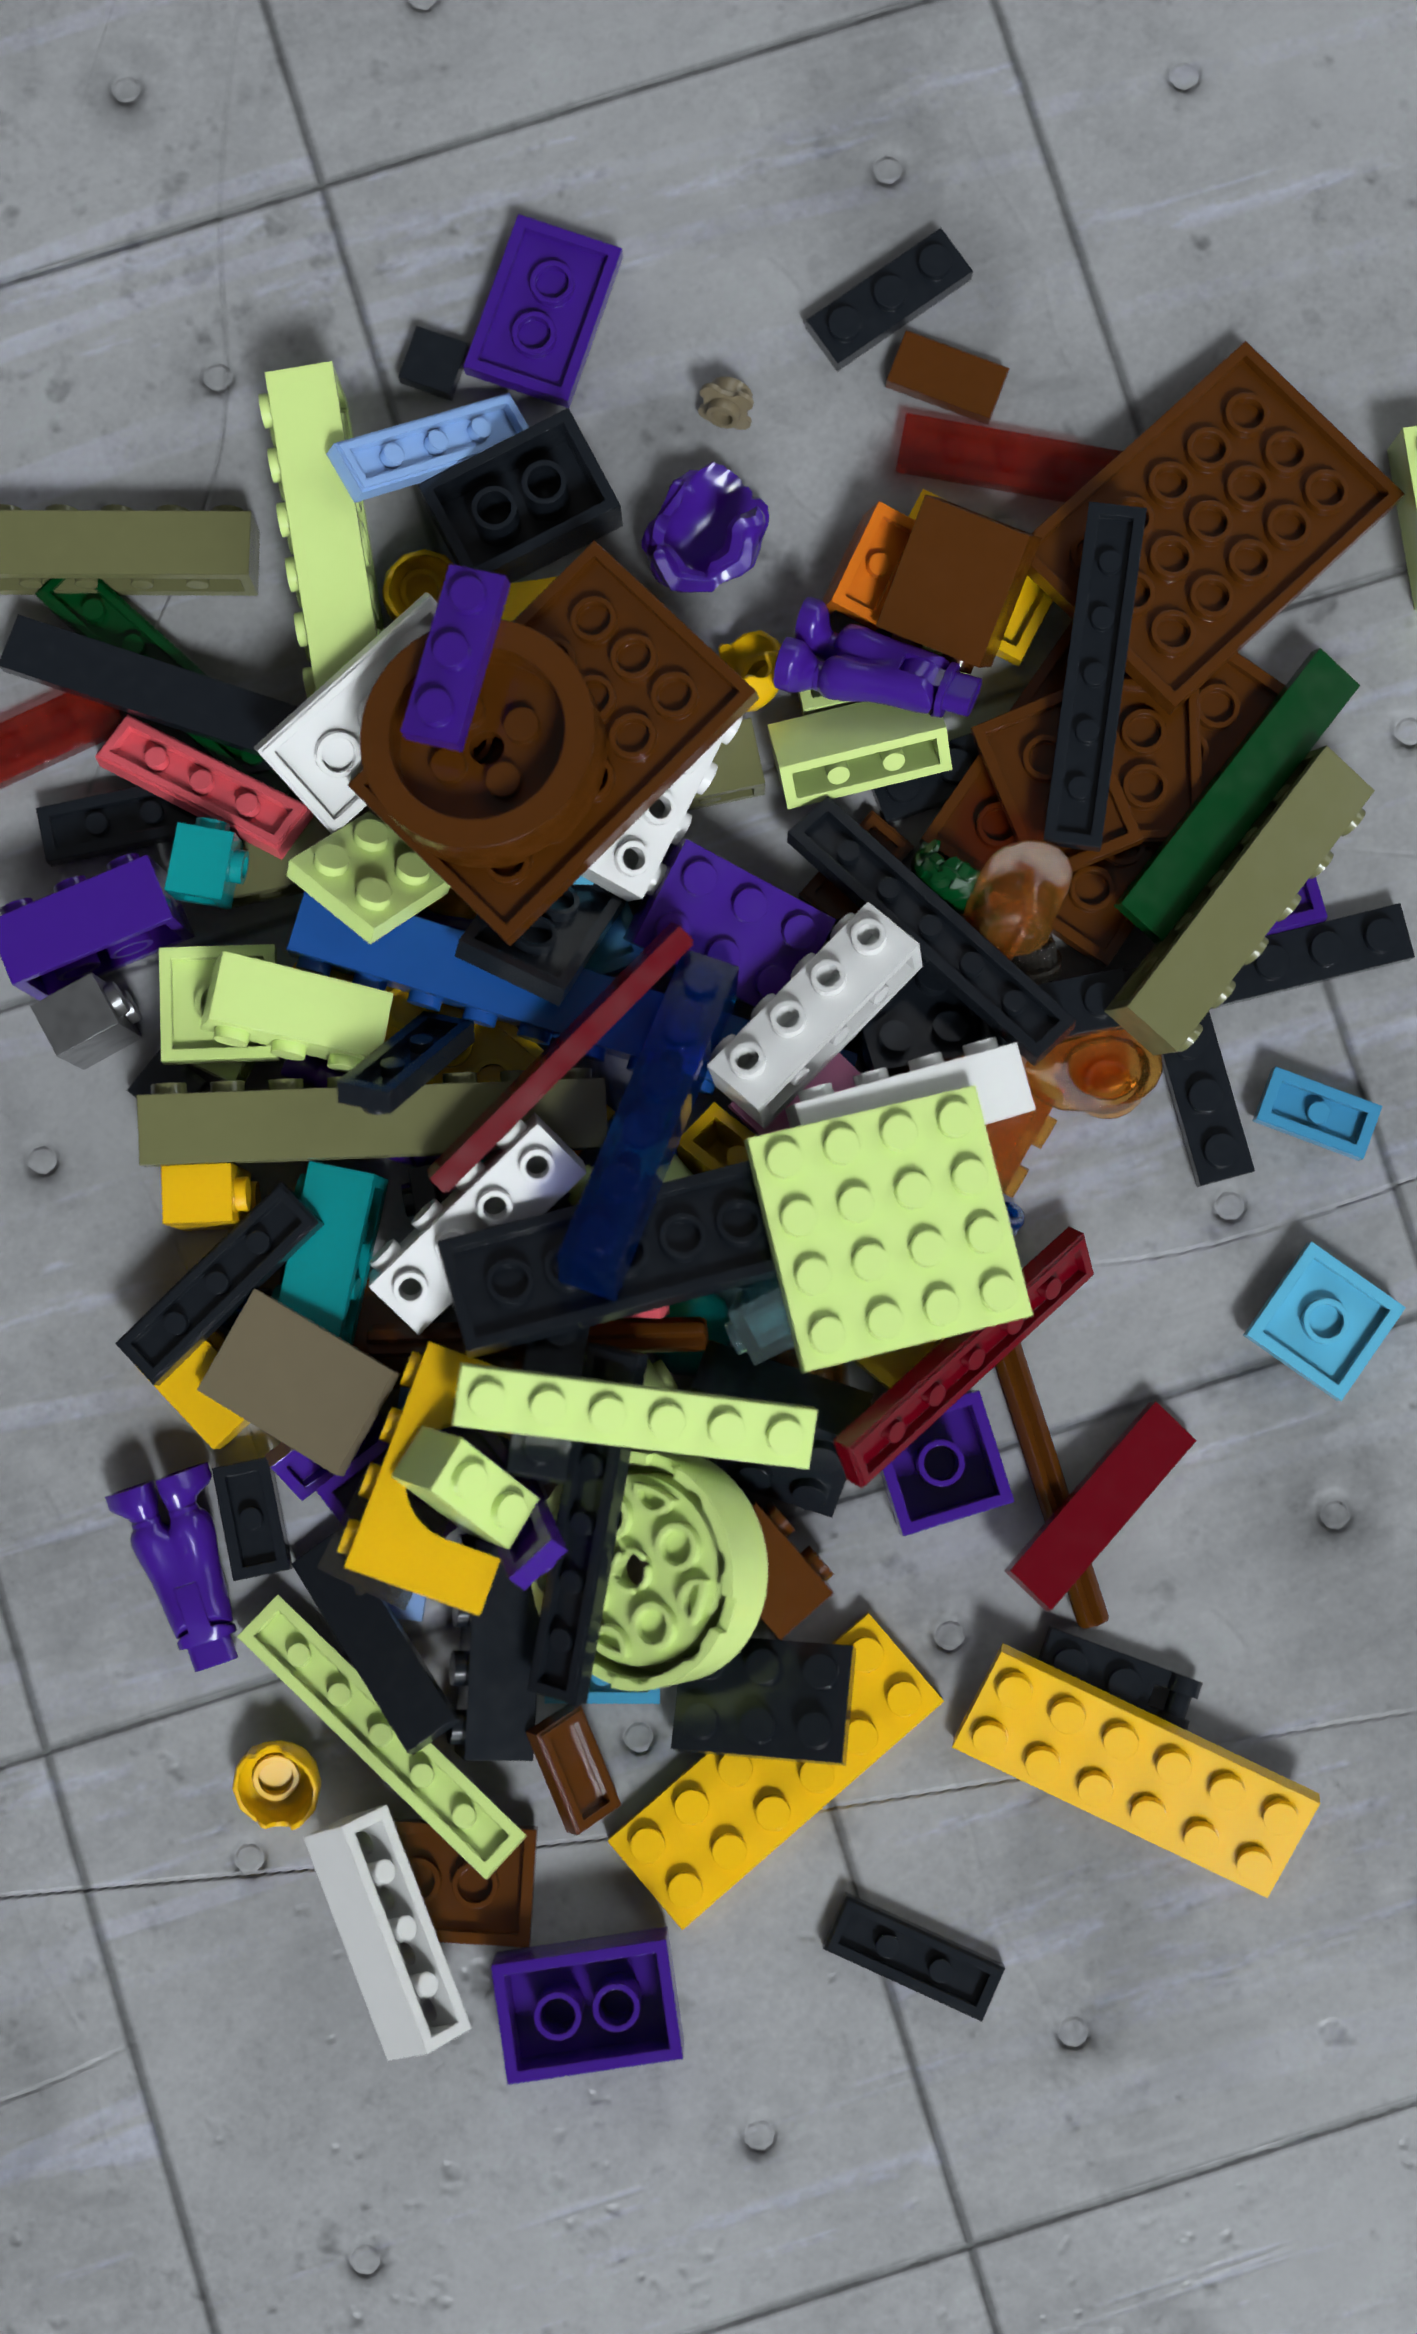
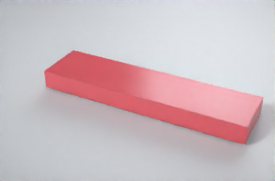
M128 714L95 756L100 767L197 817L212 818L230 824V832H235L240 839L281 860L313 818L312 812L304 803Z

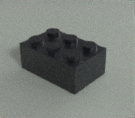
M569 408L418 484L425 507L455 564L461 567L504 575L509 583H514L623 526L621 505Z
M708 1339V1344L703 1352L690 1391L811 1406L818 1411L809 1469L701 1457L721 1468L741 1488L832 1518L847 1480L834 1439L871 1406L874 1394L809 1372L801 1373L800 1369Z

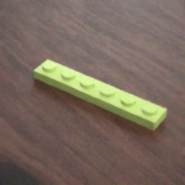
M460 1362L451 1422L453 1426L809 1469L818 1410L811 1406Z
M277 1595L237 1636L484 1879L487 1880L527 1837L510 1818L432 1743H429L414 1755L407 1753L357 1670L282 1597Z

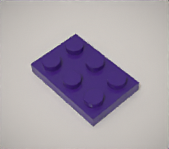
M518 214L463 365L465 374L565 408H570L623 259L622 248Z

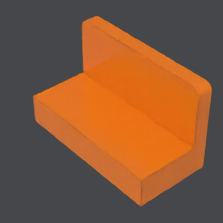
M878 501L862 516L822 599L828 607L829 615L836 610L874 631L879 628L876 624L914 526V519L881 501Z

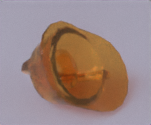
M1023 840L1004 846L992 854L982 868L966 903L964 911L966 921L1010 961L1014 956L1028 955L1041 949L1051 936L1054 919L1070 887L1072 869L1068 857L1058 847L1044 841Z
M1125 1029L1109 1030L1062 1040L1035 1067L1028 1061L1025 1064V1073L1030 1090L1044 1104L1062 1111H1084L1092 1117L1103 1120L1117 1119L1129 1114L1141 1103L1142 1098L1156 1087L1163 1072L1162 1055L1151 1054Z

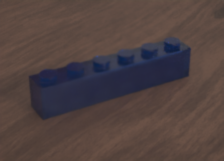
M687 950L679 959L558 1252L559 1282L616 1301L708 1071L707 1065L711 1062L712 1052L719 1044L737 999L739 966L691 950Z

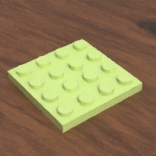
M975 1085L744 1140L801 1373L1033 1316Z

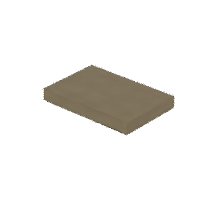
M254 1289L197 1390L331 1473L344 1476L401 1373L263 1291Z

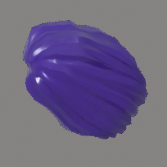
M711 462L701 470L687 471L682 476L673 480L663 505L656 518L646 527L641 540L642 549L647 555V560L650 562L649 568L654 578L671 591L697 593L713 592L718 585L742 576L754 567L761 550L762 540L769 524L768 506L761 498L753 497L750 488L744 486L741 479L723 465Z

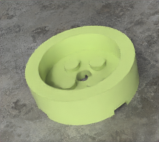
M647 1449L631 1451L592 1675L610 1683L611 1688L625 1691H648L697 1680L710 1675L726 1665L739 1653L751 1637L763 1610L768 1583V1559L763 1532L756 1513L744 1492L728 1474L711 1461L696 1455ZM558 1484L546 1501L555 1523L557 1522L563 1484ZM633 1554L638 1556L641 1561L648 1563L644 1567V1578L639 1586L631 1582L627 1573V1562ZM548 1572L542 1574L531 1584L539 1617Z

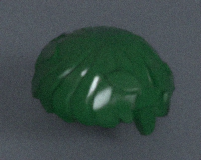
M934 839L930 843L923 842L912 858L911 872L960 916H971L984 911L990 905L989 901L999 892L998 887L991 883L990 879L983 876L980 870L973 868L968 862L963 861L956 856L945 860L941 854L937 853L940 848V840Z

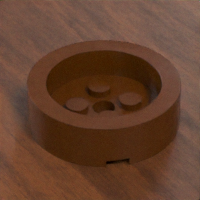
M500 620L463 752L406 740L400 731L429 636V632L412 641L388 663L379 675L367 699L360 729V752L364 772L371 790L387 813L415 844L442 860L474 868H499L527 861L525 857L544 849L555 841L559 844L580 824L596 799L602 784L607 759L605 726L598 706L575 663L555 642L527 626ZM496 736L503 742V753L496 762L487 765L475 761L473 748L478 747L482 741Z

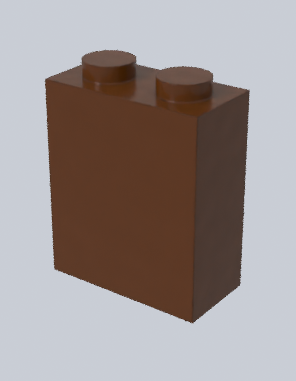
M925 495L876 626L892 632L891 639L921 649L924 645L943 653L942 657L950 663L956 662L960 664L961 672L971 674L974 666L978 668L992 667L1042 538L942 498Z

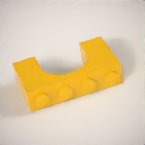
M428 1342L423 1355L414 1351L410 1355L400 1382L401 1385L410 1388L403 1410L391 1406L379 1438L381 1441L390 1443L382 1466L370 1462L358 1496L369 1499L361 1522L349 1518L337 1552L347 1555L343 1567L345 1569L475 1616H480L501 1559L442 1538L427 1529L411 1509L406 1487L392 1478L391 1475L422 1426L438 1431L455 1427L451 1421L460 1362L497 1366L475 1358L468 1359L467 1355ZM485 1430L510 1439L511 1433Z

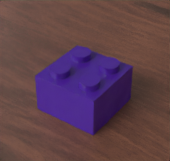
M980 1390L965 1393L880 1472L899 1534L903 1537L1015 1502Z

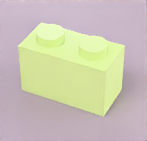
M425 1426L420 1428L391 1475L392 1478L468 1535L510 1550L528 1520L534 1506L540 1500L464 1439Z

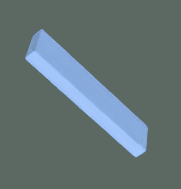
M506 393L336 442L326 455L352 500L356 503L422 483L529 428L510 393Z

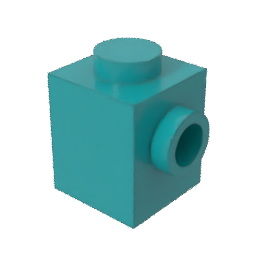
M197 817L195 825L177 822L164 890L175 900L231 909L236 884L243 885L247 877L249 851L243 850V841L235 832L229 831L230 824L224 821Z

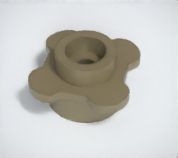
M724 376L717 377L711 383L702 385L700 395L704 398V403L700 404L698 413L703 419L725 429L746 430L750 427L752 419L748 415V410L752 409L754 400L752 399V392L746 384L738 379Z

